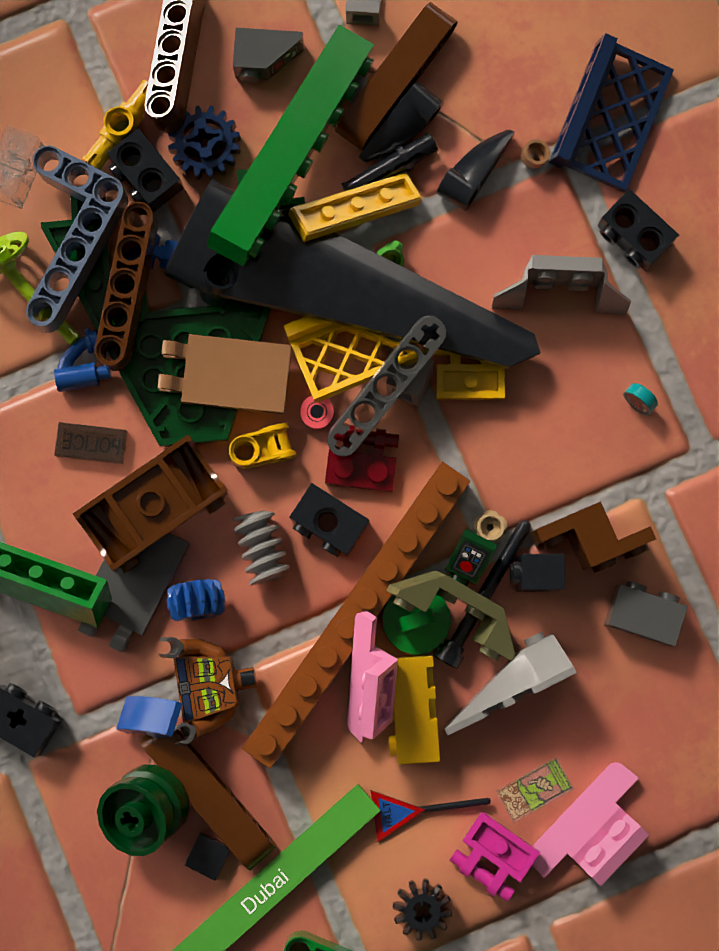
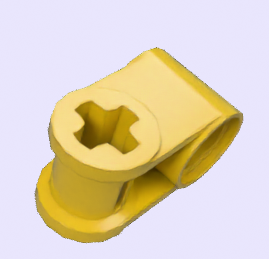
M288 423L271 425L259 431L234 438L229 446V455L233 464L237 468L245 470L266 464L283 462L296 457V451L292 450L287 434L289 429ZM275 437L278 438L281 450L277 448ZM242 444L250 445L255 450L253 457L247 461L239 460L235 456L236 449Z

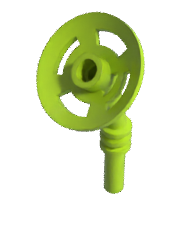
M12 232L0 237V274H4L29 303L35 289L15 267L17 264L15 259L27 247L29 237L25 232ZM20 243V244H22V245H21L20 247H18L17 245H13V244ZM43 308L38 313V317L42 322L47 321L51 317L52 308ZM65 320L60 328L56 330L70 346L81 338Z

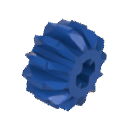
M198 579L196 581H187L185 583H177L167 590V607L171 618L175 621L185 622L212 618L221 615L225 611L224 590H222L221 582L218 580Z

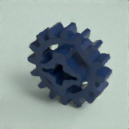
M196 106L194 115H190L186 111L184 123L177 132L168 133L169 139L175 142L168 145L170 154H176L173 157V162L176 166L183 164L182 171L185 175H188L193 170L196 180H200L203 173H207L209 179L214 180V171L218 170L222 175H225L226 170L224 166L226 164L235 166L236 162L232 154L241 153L240 146L235 144L241 141L239 132H233L236 129L235 121L230 120L226 122L227 114L224 110L215 115L213 106H209L207 113H202L200 106ZM207 123L216 125L220 129L215 130L212 127L208 126ZM192 127H194V128L192 129V131L190 132V134H189V135H186V133H187ZM208 138V146L202 148V139ZM223 150H224V152L221 154V156H220L219 158H217L216 160H214V159L216 158V156L218 155V153H219L220 151H223ZM196 156L202 160V163L193 161L189 157Z

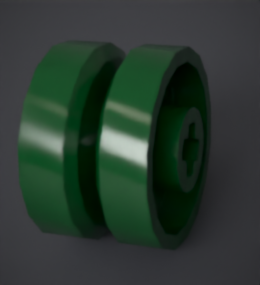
M143 764L125 774L121 780L111 785L100 797L97 808L98 823L105 838L117 850L130 856H146L159 849L167 839L171 838L184 825L189 812L188 795L181 781L169 770L158 765Z

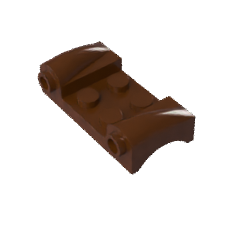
M186 435L78 509L73 515L101 553L110 569L114 573L121 569L125 574L141 563L138 557L143 554L144 550L190 518L205 510L212 514L226 504L224 497L228 495V490L209 466L191 437Z

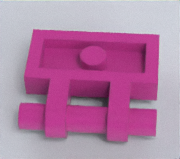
M482 811L462 840L473 848V851L468 857L457 849L449 861L459 867V872L465 877L471 876L487 887L485 891L494 897L497 894L508 902L515 890L504 883L508 875H511L521 882L540 854V851ZM482 856L499 867L495 876L478 864Z

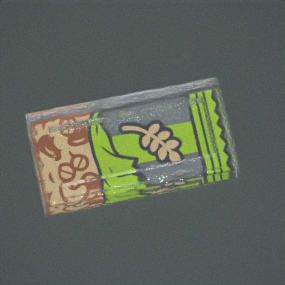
M555 757L496 790V793L514 823L574 788L558 759Z

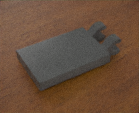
M169 533L144 550L143 554L138 557L141 563L125 574L121 569L114 573L104 559L96 576L107 580L112 596L104 616L121 624L109 643L110 647L119 652H124L134 631L141 635L145 634L190 546L189 542ZM81 622L78 631L94 637L100 623L96 628Z

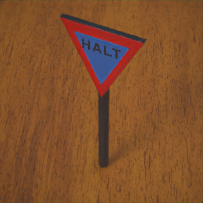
M370 790L372 800L381 809L374 816L377 842L420 813L481 806L491 803L490 798H480L418 807Z

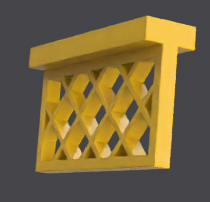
M309 316L283 325L315 403L369 382L384 363V361L377 359L382 345L395 349L399 342L387 339L386 335L381 334L379 336L363 329ZM346 331L355 334L348 349L333 344L338 333ZM361 337L377 342L371 357L355 351ZM311 344L323 347L317 362L303 357L300 349ZM424 347L420 350L423 354H425L428 348ZM437 349L433 355L442 352V350ZM329 350L345 355L339 370L323 364ZM404 350L398 356V363L401 367L418 361L417 353L413 350ZM351 357L367 363L363 373L355 376L345 372ZM307 366L313 368V371H312L311 374H310V371H309V369H308ZM320 370L335 376L331 386L319 391L317 390L314 382Z

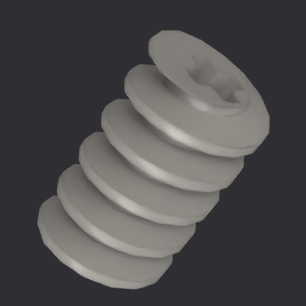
M262 510L232 519V521L242 522L234 529L235 533L246 535L238 542L239 547L250 548L242 555L243 560L253 561L245 571L247 574H257L249 582L250 586L282 578L281 574L290 568L289 564H278V560L284 557L286 552L274 549L275 546L282 542V538L271 537V533L279 528L278 525L267 524V520L275 515L273 511Z

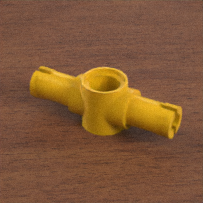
M142 80L140 86L127 102H122L120 106L113 107L106 112L104 127L98 133L99 139L82 158L85 163L101 170L109 159L107 152L138 129V126L144 120L143 115L146 111L145 100L149 82ZM118 122H129L128 127L124 131H114V126Z

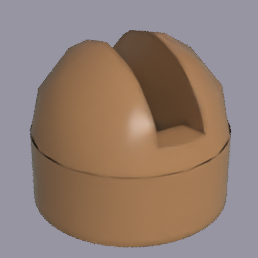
M539 139L527 142L521 153L523 164L530 169L542 167L550 157L548 145Z

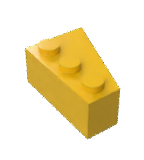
M433 656L396 658L398 659L392 720L395 723V735L389 736L390 757L397 756L398 765L440 762Z

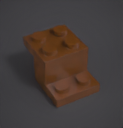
M601 501L530 533L534 545L537 546L543 543L545 549L569 539L582 570L592 568L594 573L618 564L615 557L621 554L624 555L626 560L650 550L647 543L656 540L651 526L618 540Z

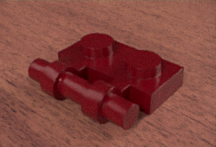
M349 425L350 428L345 434L337 433L335 437L338 441H344L343 444L349 446L351 444L349 441L351 432L355 429L360 434L363 430L356 429L354 425ZM376 428V432L371 431L362 444L374 445L373 455L353 452L348 456H338L329 449L325 484L392 492L396 457L383 456L384 446L398 448L399 434L386 433V429Z

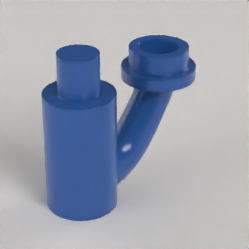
M85 329V336L74 343L60 358L57 369H54L58 392L99 386L100 380L112 378L111 370L105 366L97 367L96 362L73 366L75 360L86 349H88L89 354L95 352L97 330Z

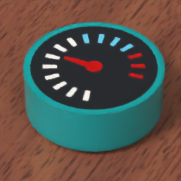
M632 383L623 393L625 400L635 410L644 415H650L658 406L655 395L641 384Z

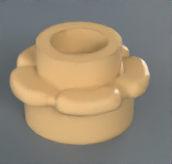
M488 510L483 512L482 516L476 517L473 529L477 535L496 544L504 538L507 522L496 511ZM487 525H493V530L489 531Z

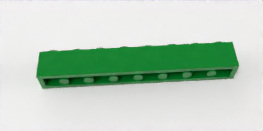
M338 25L211 229L207 243L208 248L243 267L250 256L253 258L258 256L265 243V239L261 238L266 229L272 232L282 214L278 211L281 204L285 203L288 205L298 187L294 185L298 176L303 179L306 177L313 163V160L310 159L314 150L318 153L321 152L329 137V134L325 133L329 125L334 128L336 127L344 112V109L341 108L345 100L351 102L359 87V84L356 83L359 76L365 78L374 62V59L370 58L374 46L373 43Z

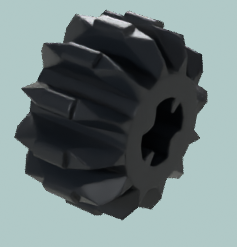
M423 879L422 889H417L415 881L411 880L409 881L410 894L401 888L397 892L399 897L405 902H393V909L402 912L394 917V921L396 924L407 922L403 928V934L406 936L415 928L416 940H422L423 930H428L429 937L434 939L436 938L435 925L441 930L445 931L447 929V924L440 917H452V910L442 907L447 905L451 899L449 895L438 897L442 891V886L439 883L429 891L428 879ZM419 902L421 906H423V902L429 903L428 909L430 914L424 916V913H422V917H418L415 905Z

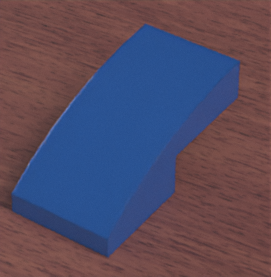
M127 696L116 730L126 734L144 733L154 738L172 737L183 703L155 697Z

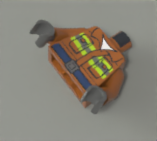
M174 637L160 638L159 641H167L171 646L169 653L159 654V656L162 658H173L180 703H183L181 707L183 723L176 725L174 729H181L184 733V739L174 743L176 746H182L192 742L194 738L217 731L233 716L234 706L240 704L238 691L257 688L256 673L254 667L235 670L233 657L226 656L222 647L203 639L178 640Z

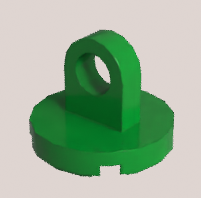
M393 595L387 602L382 616L383 629L390 643L400 651L413 655L428 653L439 647L440 643L447 637L451 625L450 610L444 599L435 595L426 612L415 607L411 613L393 603L396 598Z

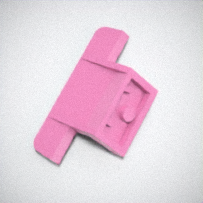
M368 611L357 613L355 616L347 714L348 728L361 743L367 740V738L373 740L392 723L398 659L375 646L377 617Z
M618 762L611 763L533 845L534 848L540 851V854L532 865L543 878L569 854L602 886L649 836L635 820L616 804L624 793L639 779L624 765Z

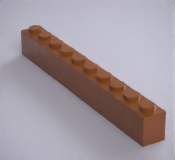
M443 461L248 738L242 747L244 751L269 769L272 768L352 653L356 614L368 611L372 615L378 616L392 595L386 591L388 586L403 580L469 485L470 480Z

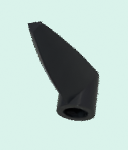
M416 82L361 152L359 158L364 162H368L395 151V148L400 145L403 146L431 123L441 110L444 102L419 82Z
M505 130L476 145L453 168L448 170L436 194L466 211L500 160L515 132Z

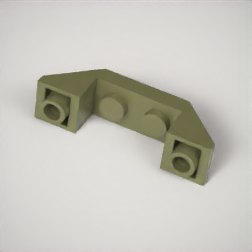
M438 571L425 573L388 586L386 591L396 596L393 603L411 613L415 607L426 612L435 595L452 604H455L457 599L467 604L464 611L482 620L472 637V640L482 645L479 651L498 661L500 656L511 661L513 660L515 652L505 611L498 604Z

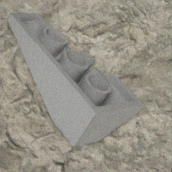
M541 631L525 639L526 647L520 649L515 654L513 660H509L443 727L446 734L450 735L489 716L491 711L495 709L500 710L515 704L526 693H538L577 673L554 634H549L545 637Z

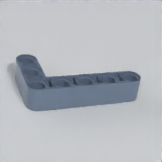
M48 145L39 148L34 153V168L47 184L84 202L26 308V315L29 321L37 329L45 333L58 330L64 322L121 219L124 209L128 205V196L119 180L54 146ZM48 161H59L58 166L54 170H44V166ZM78 176H89L85 185L73 186L74 180ZM110 190L119 192L118 197L114 201H103L106 192ZM94 219L102 220V225L97 231H87V225L90 221ZM85 249L86 253L82 260L76 262L70 260L74 250ZM61 278L69 279L68 287L65 290L54 291V285L57 280ZM43 308H52V315L47 321H38V313Z

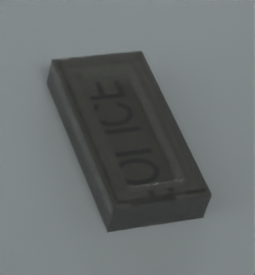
M59 422L54 456L123 465L128 431Z

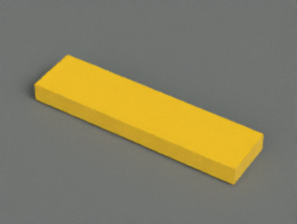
M406 172L292 207L288 215L302 240L306 242L419 206L422 197Z

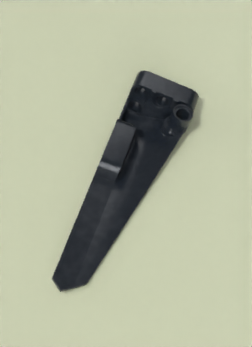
M213 179L208 184L194 209L164 274L191 289L196 288L200 290L202 300L213 307L225 305L230 299L355 327L401 340L421 317L427 315L435 316L441 320L446 329V338L438 348L439 350L507 369L541 353L534 333L335 232L304 242L288 215L290 211L288 209L278 210L282 213L273 231L271 232L266 229L261 237L265 239V243L256 258L250 256L244 267L207 247L211 229L235 192ZM434 323L429 327L425 324L421 328L424 332L422 339L418 342L413 337L409 342L423 345L429 337L435 340L438 337L436 332L438 325Z

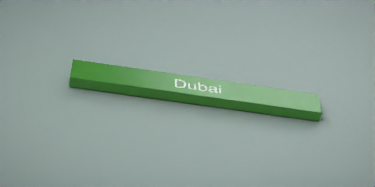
M357 784L172 951H226L376 816L381 809L364 789Z

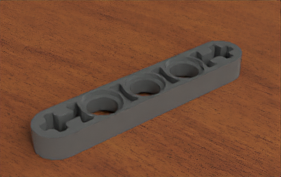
M427 315L421 317L331 427L327 441L329 449L334 454L348 456L359 447L446 338V329L439 318ZM435 323L438 325L436 327L438 337L435 340L431 337L427 338L423 346L428 348V350L423 354L417 345L409 341L415 337L419 342L424 336V332L421 329L422 326L426 324L430 327ZM407 349L415 351L418 356L416 365L409 369L401 367L398 363V356ZM382 377L393 378L396 382L395 391L390 395L380 394L376 389L379 379ZM360 404L371 405L374 408L373 418L367 422L357 420L354 415L356 407ZM349 418L355 427L363 431L358 434L354 429L349 435L351 444L349 446L342 444L340 447H337L335 434L343 435L347 432L350 426L344 422Z

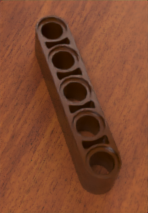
M205 0L163 1L145 100L147 114L163 133L176 132L182 127L185 120Z
M429 2L344 113L336 126L335 132L363 151L394 108L418 81L448 41L458 21Z
M143 202L129 204L122 214L95 344L97 360L111 371H121L130 364L158 232V220L151 208ZM137 216H148V221L144 226H133L134 219ZM134 247L141 248V255L136 260H126V255L130 249ZM133 280L135 282L133 290L130 293L121 294V284L124 281ZM126 313L128 315V320L123 326L113 327V319L117 314ZM119 346L121 348L120 356L114 361H107V350L110 347Z
M178 729L174 730L172 737L154 738L147 734L143 736L139 743L158 766L169 770L181 781L188 795V802L244 867L252 870L277 847L269 834L190 743L182 746L174 744L184 739V735Z

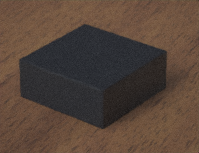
M201 832L184 865L215 881L230 850L224 843Z

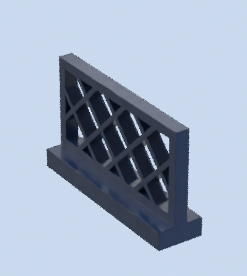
M605 33L594 46L548 163L559 168L562 166L568 167L621 192H625L633 176L674 69L616 43L618 38ZM616 54L628 59L632 69L631 72L618 77L613 65ZM648 70L662 75L658 87L650 90L647 89L641 74ZM610 74L611 80L606 81L608 75ZM635 76L641 93L627 99L620 81ZM614 84L620 102L606 107L601 92L603 88ZM653 93H655V96H654L653 101H652V98H651L650 95L653 94ZM644 98L649 110L646 117L636 121L629 103ZM598 104L600 110L594 112L595 107ZM623 106L629 124L615 129L608 111ZM602 114L609 132L594 137L589 126L590 120ZM644 123L643 126H642V129H641V131H640V128H639L638 125ZM632 128L637 142L635 147L624 151L617 133ZM586 134L588 140L582 142L584 135ZM611 136L618 154L603 159L596 142ZM590 144L597 162L587 166L576 161L575 158L579 148ZM632 153V154H631V157H630V159H629V161H628V158H627L626 155ZM620 158L625 170L622 180L610 176L605 163Z

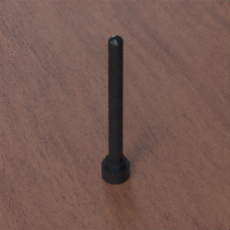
M521 520L480 588L478 592L480 595L489 600L531 530L529 521ZM466 612L451 640H446L444 645L440 643L433 656L454 669H458L464 659L462 656L464 649L462 647L478 618Z

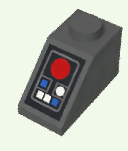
M236 28L233 55L235 78H240L241 81L246 83H258L260 80H269L304 50L303 32Z

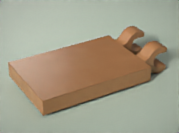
M189 334L188 344L163 340V357L186 360L184 378L159 374L157 388L162 392L182 393V404L284 414L292 347L286 344Z

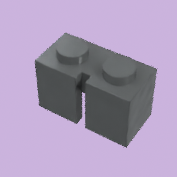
M627 581L626 586L616 585L604 625L631 634L635 633L640 635V637L667 646H676L688 607L679 604L680 597L661 591L659 596L646 593L647 586L632 581Z

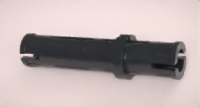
M427 132L424 136L404 148L401 145L395 148V153L350 180L341 183L344 191L396 176L405 170L410 172L414 169L413 165L433 153H437L439 151L430 133Z

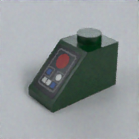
M465 529L444 570L450 573L449 577L466 587L469 583L476 585L497 544Z

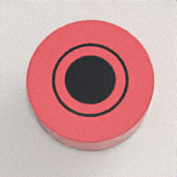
M310 396L303 401L300 408V416L307 427L313 430H321L328 427L333 421L334 408L328 398L315 403L313 397Z

